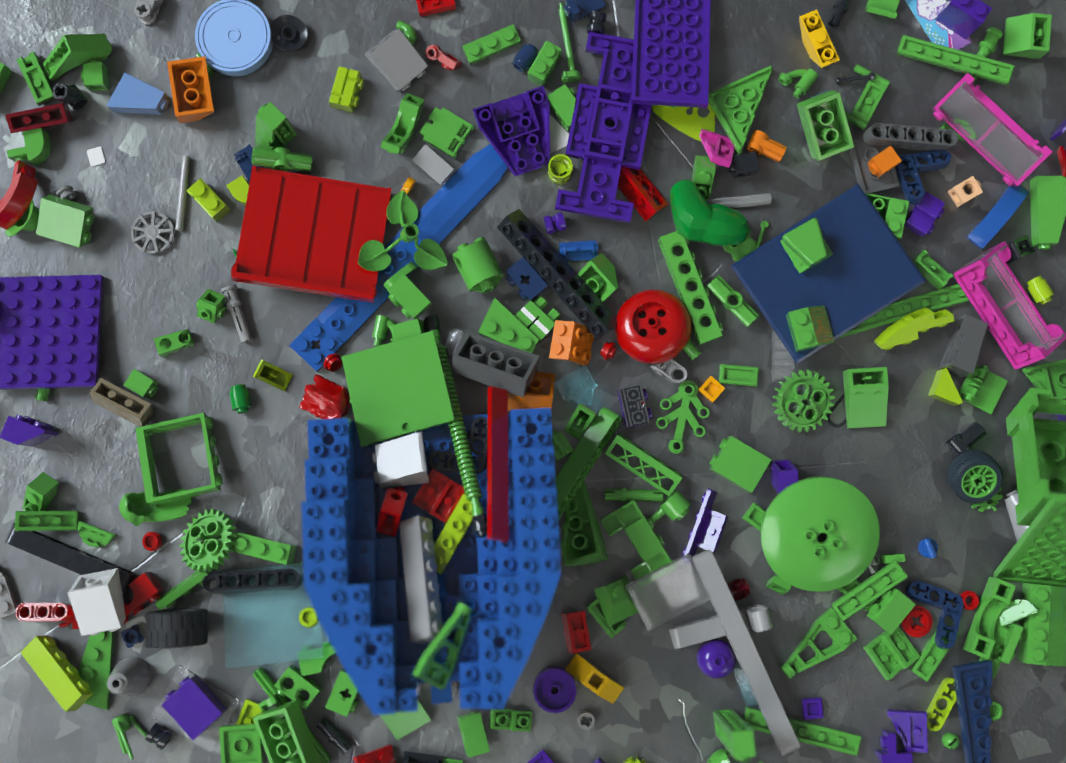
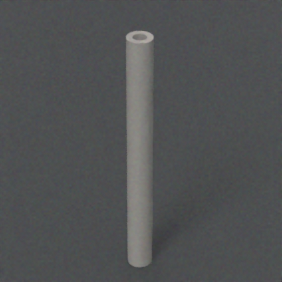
M189 156L182 157L176 231H183L190 166Z

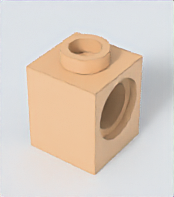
M974 176L948 191L957 207L983 192L980 182ZM964 187L969 189L970 195L964 192Z

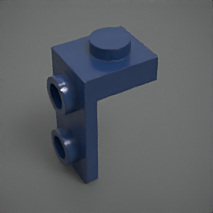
M565 0L563 9L566 16L570 17L572 23L587 17L589 12L605 8V3L603 0Z

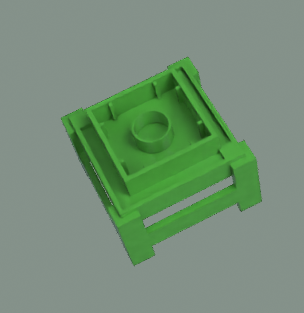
M1030 388L1006 418L1007 435L1012 436L1019 503L1015 506L1017 525L1029 526L1053 494H1066V421L1033 418L1037 412L1066 415V399L1049 398L1051 396V389Z

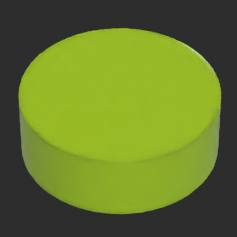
M311 607L304 608L299 614V622L306 628L315 627L319 622L314 608Z

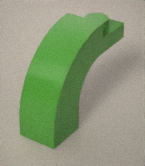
M409 93L401 99L395 123L388 135L382 140L380 148L386 149L387 152L393 154L403 153L406 150L419 122L424 99Z

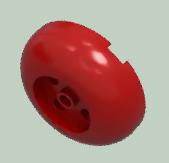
M650 289L632 295L623 303L616 316L615 335L618 344L632 359L641 363L660 364L675 358L686 347L691 336L692 324L686 306L678 297L663 290ZM662 311L666 312L665 316L659 317L657 315ZM640 313L646 314V317L639 318L638 315ZM662 328L667 330L664 335L659 334ZM646 330L647 335L642 337L639 335V332Z

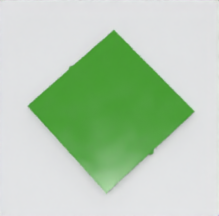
M434 331L342 356L350 394V403L352 404L361 447L455 421L445 380L446 374L443 372Z

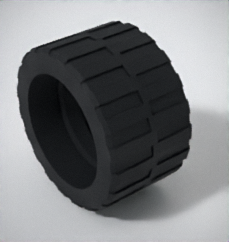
M179 608L155 610L146 613V646L149 648L192 647L204 645L208 642L207 609Z

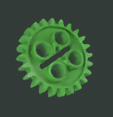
M799 370L798 375L795 372H791L792 378L785 376V383L779 381L782 386L781 389L775 388L779 393L778 395H773L777 402L772 403V405L778 407L774 413L779 415L777 419L783 421L782 424L787 427L789 425L788 428L791 430L796 429L798 432H801L803 428L804 431L808 432L809 426L816 430L815 424L822 426L821 420H828L826 413L832 414L829 407L835 404L831 403L830 400L834 399L835 396L829 393L833 391V388L828 387L830 382L824 381L825 377L819 376V373L815 371L812 373V371L806 370L804 373L803 370ZM802 384L801 391L797 393V387ZM818 392V397L813 399L814 394ZM794 402V407L789 410V405ZM810 409L809 416L805 417L806 411Z
M211 509V511L205 510L204 514L199 512L198 518L192 517L193 523H187L188 530H183L186 535L180 537L184 543L179 545V547L184 549L180 552V555L184 556L182 561L187 562L186 566L192 570L205 573V571L211 572L212 568L218 570V564L224 565V558L230 559L228 553L234 552L231 546L237 543L233 541L237 534L233 533L236 527L232 525L234 520L229 519V515L220 510Z

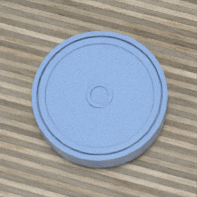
M221 0L214 3L204 11L196 26L195 42L200 55L206 57V62L212 69L223 75L244 76L256 71L267 61L273 48L270 24L266 16L256 5L246 0Z

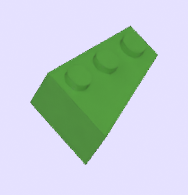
M271 102L264 104L256 115L255 146L271 150L285 147L297 133L287 117Z

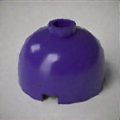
M711 639L703 642L698 648L696 654L697 664L706 676L713 679L724 678L734 670L736 656L732 647L727 642L720 639Z

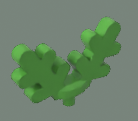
M997 492L994 497L989 499L992 501L990 504L987 503V500L982 503H970L972 504L971 508L980 507L978 509L979 512H983L985 509L989 510L990 508L996 511L995 505L998 504V500L1003 498V495H998Z

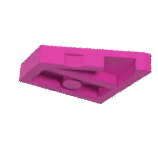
M701 129L699 137L710 161L719 166L729 168L735 148L731 140L726 136Z

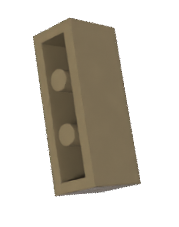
M102 378L99 379L90 391L93 403L139 427L145 426L154 414L152 405L149 402Z

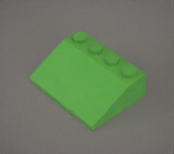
M1022 583L1021 600L1031 602L1040 612L1020 620V626L1024 628L1022 631L1023 637L1018 646V661L1036 665L1066 666V587Z

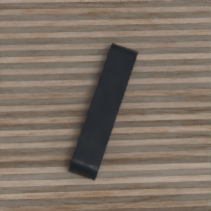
M294 569L211 573L204 577L202 585L204 589L212 594L292 590L301 586L302 576ZM296 575V580L289 584V576ZM271 576H276L275 583L269 585V578ZM252 577H256V583L253 586H249V580ZM236 578V585L234 587H230V581ZM217 579L216 587L210 588V583Z

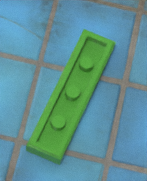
M895 559L831 603V606L840 618L845 621L902 582L908 575Z

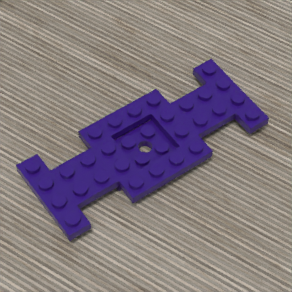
M589 31L585 52L604 56L598 87L579 83L565 153L568 157L583 159L578 192L558 189L555 210L630 224L634 203L615 200L621 166L640 170L652 105L631 104L633 39ZM606 120H613L615 126L607 127L604 122Z

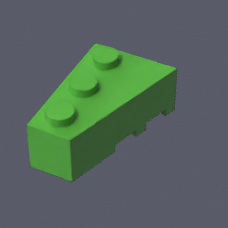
M494 298L478 331L479 335L533 354L539 339Z

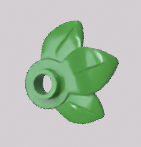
M750 228L748 237L744 242L736 244L735 247L732 245L723 246L724 250L732 255L735 262L750 254L756 248L757 242L749 238L751 234Z

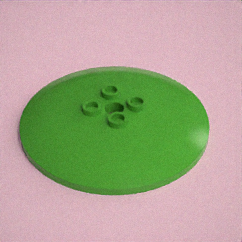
M832 477L806 478L786 487L770 503L761 525L762 550L772 570L782 580L792 584V586L814 592L838 589L857 579L872 562L880 538L878 517L868 498L850 483ZM820 533L827 534V538L823 542L817 541V536Z

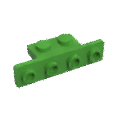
M999 617L996 621L994 628L995 644L989 657L993 664L992 679H995L1001 662L1009 664L1015 657V648L1023 637L1022 631L1024 628L1017 625L1018 621L1001 627ZM980 657L979 661L988 660V659H985V658Z

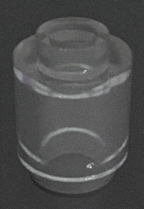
M454 329V332H449L445 343L448 355H454L465 337L464 331Z

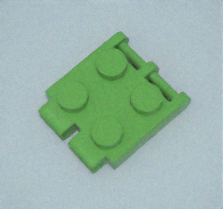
M435 107L428 118L433 123L426 122L419 133L424 136L423 141L456 159V153L461 145L466 143V137L475 127L447 109L442 108L439 110Z

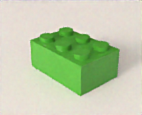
M831 90L797 103L812 158L820 161L854 147L839 92Z

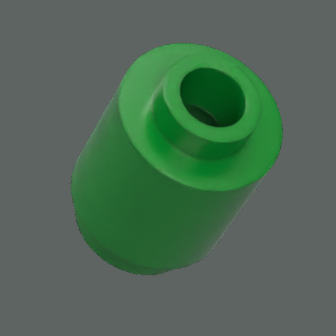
M240 384L230 387L229 396L232 411H237V414L248 412L252 405L246 385Z

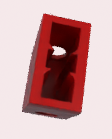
M403 486L387 490L376 532L396 537L407 498V493Z

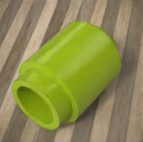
M1041 275L1027 282L1029 286L1027 288L1036 303L1040 302L1043 305L1052 300L1051 296L1054 295V292L1046 279H1043Z

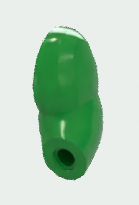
M681 180L672 186L670 202L673 222L678 234L690 241L718 246L736 245L747 239L749 224L741 212L721 204H709L693 181Z

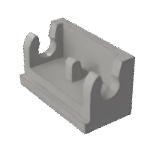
M426 144L413 159L419 167L440 185L445 184L457 172L453 166Z

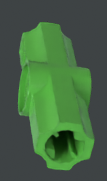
M278 147L274 150L253 148L252 165L273 167L274 170L285 172L289 170L310 172L312 157L309 154L290 152L288 148Z
M720 275L707 286L723 303L724 308L731 311L746 327L759 316L743 300L742 295L734 291ZM728 298H736L737 305H731L728 302Z

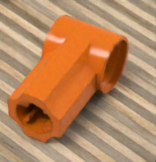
M759 130L753 131L746 146L749 152H756V155L762 154L778 163L781 161L787 148L769 139L766 133Z

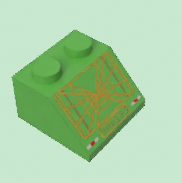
M824 305L806 307L787 313L786 318L796 352L834 343Z

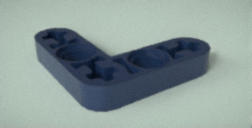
M935 150L900 156L902 161L895 169L906 201L913 205L922 202L925 192L918 172L947 168L951 160V154L948 151ZM924 159L928 164H920L918 160ZM905 177H912L915 181L907 182Z
M916 580L909 583L906 587V593L910 598L941 609L935 634V643L940 649L952 648L956 642L964 605L962 597L922 581ZM917 586V590L922 592L915 594V590L912 588ZM932 591L938 593V602L931 599L930 594ZM954 599V603H956L957 606L952 607V603L947 601ZM946 616L953 619L954 624L952 627L945 624ZM946 636V640H948L949 643L944 644V640H942L941 638Z

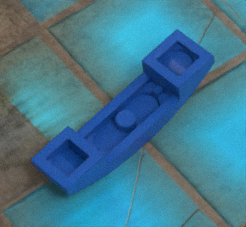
M1013 185L1011 187L1008 186L1001 195L1002 197L966 238L980 249H983L1010 219L1029 192L1021 185L1016 187Z

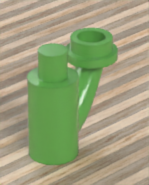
M798 69L787 74L781 73L778 81L782 85L788 86V84L792 83V78L802 77L795 86L796 91L793 93V96L799 99L801 95H805L819 75L812 69Z
M376 316L372 338L375 339L373 346H380L382 340L386 339L387 329L389 328L391 331L390 326L395 325L389 317Z

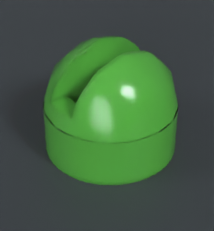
M947 732L942 736V744L948 749H955L959 746V738L957 735Z

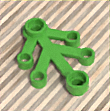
M689 380L680 384L679 392L660 402L662 410H669L673 403L682 399L681 407L667 416L656 420L657 428L664 429L668 423L678 418L674 439L668 444V449L673 454H679L684 449L682 436L686 419L696 437H702L706 432L705 428L699 425L689 410L690 401L697 409L698 417L701 419L709 416V409L704 407L696 396L698 392L697 385ZM687 386L691 387V393L685 392ZM663 401L669 403L668 408L662 406ZM701 409L706 410V416L700 415ZM659 420L665 421L664 427L659 426ZM697 428L702 429L703 433L701 435L696 433ZM675 442L680 444L678 450L673 448Z

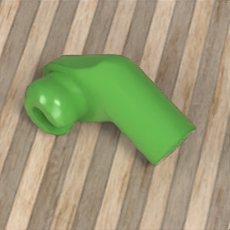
M399 20L396 24V29L404 32L405 37L413 46L417 40L415 29L411 25Z

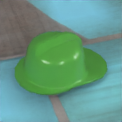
M33 200L21 218L7 230L5 229L7 236H14L21 230L32 232L37 229L40 209L34 206Z

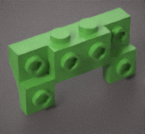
M634 500L600 519L609 536L623 529L643 562L630 569L640 587L675 567L663 548V545H665L663 539L659 534L655 535L652 530L655 528L649 518L645 519Z

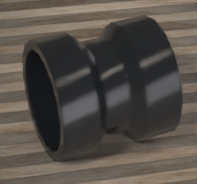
M599 11L589 12V24L587 25L586 33L589 34L590 31L604 34V23L606 22L607 15Z
M155 723L146 735L145 740L149 743H155L157 748L163 750L173 736V732L164 730L162 725Z

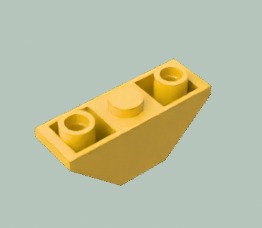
M817 9L800 16L802 41L809 57L821 68L838 62L840 59Z
M578 653L575 654L565 668L583 685L614 704L624 689L622 685Z

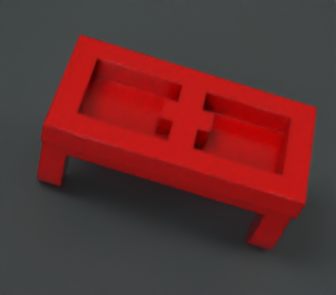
M585 610L561 613L567 652L578 653L591 650Z

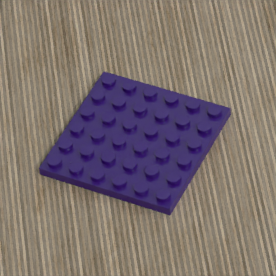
M102 275L0 277V390L90 388L96 385L99 375L104 280Z

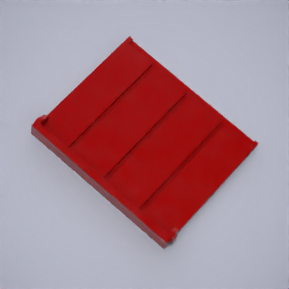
M253 165L236 262L231 268L232 280L374 303V298L377 296L376 285L379 271H368L358 264L360 249L366 242L376 240L383 244L387 221L386 211L390 202L392 188L303 175Z

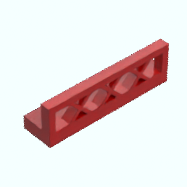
M621 166L618 187L630 203H634L633 207L645 222L669 205L641 168L637 170ZM642 184H644L648 188V190L644 189ZM653 198L656 199V200L660 203L659 206L655 203V201L653 200Z

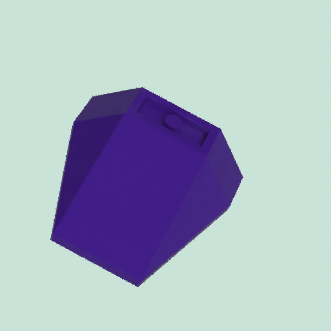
M544 86L472 109L478 128L514 177L549 165L550 106Z

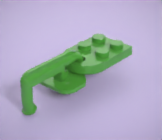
M255 723L219 727L221 763H263L262 741Z

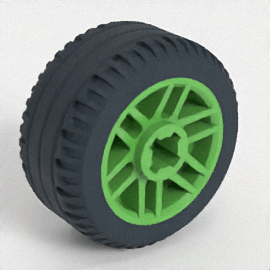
M970 450L961 453L951 461L947 470L949 487L957 497L968 503H982L991 499L997 494L1003 483V472L1000 465L989 454L980 450Z

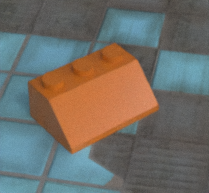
M206 57L168 61L167 66L175 117L179 123L199 121L214 113Z
M537 372L524 398L508 392V411L514 409L552 408L555 374Z

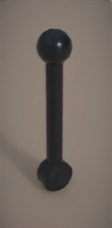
M870 72L868 75L844 79L838 77L835 79V83L840 85L842 82L855 80H873L875 74Z

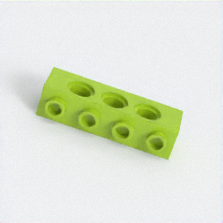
M465 494L462 495L434 544L436 572L439 574L444 573L473 522L472 503L467 501Z

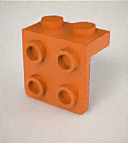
M555 320L549 358L588 366L591 359V347L594 336L582 324L574 321Z

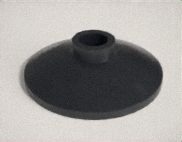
M282 15L272 22L270 26L271 41L277 48L286 52H293L304 46L308 33L302 20L293 15ZM289 33L292 37L286 38L285 34Z

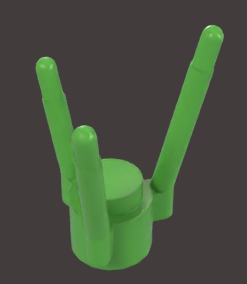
M124 713L113 719L112 723L123 754L128 753L129 758L132 760L134 756L125 732L131 729L130 724H132L144 737H146L147 733L135 721L133 715L128 717L127 713Z

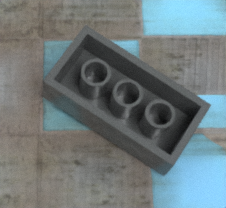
M467 332L453 355L451 373L489 386L508 390L509 393L524 398L537 373L539 356Z

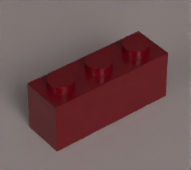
M59 103L5 115L11 134L73 121L67 103Z

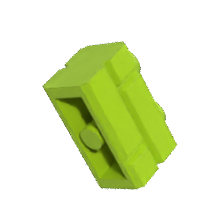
M338 67L329 99V104L332 108L347 112H353L354 107L357 108L359 104L358 91L359 89L362 90L364 85V79L359 71Z
M201 178L187 190L216 222H219L231 211Z

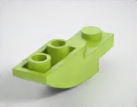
M926 307L916 310L888 326L874 340L875 344L884 350L892 349L900 344H910L913 340L919 339L918 332H926L930 328L944 327L948 323L954 322V315L946 309L933 312Z

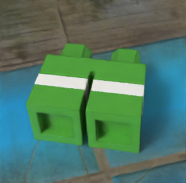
M541 296L533 302L530 300L515 315L539 339V343L554 329L555 320H558L560 314L554 308L547 315L542 311L548 303Z

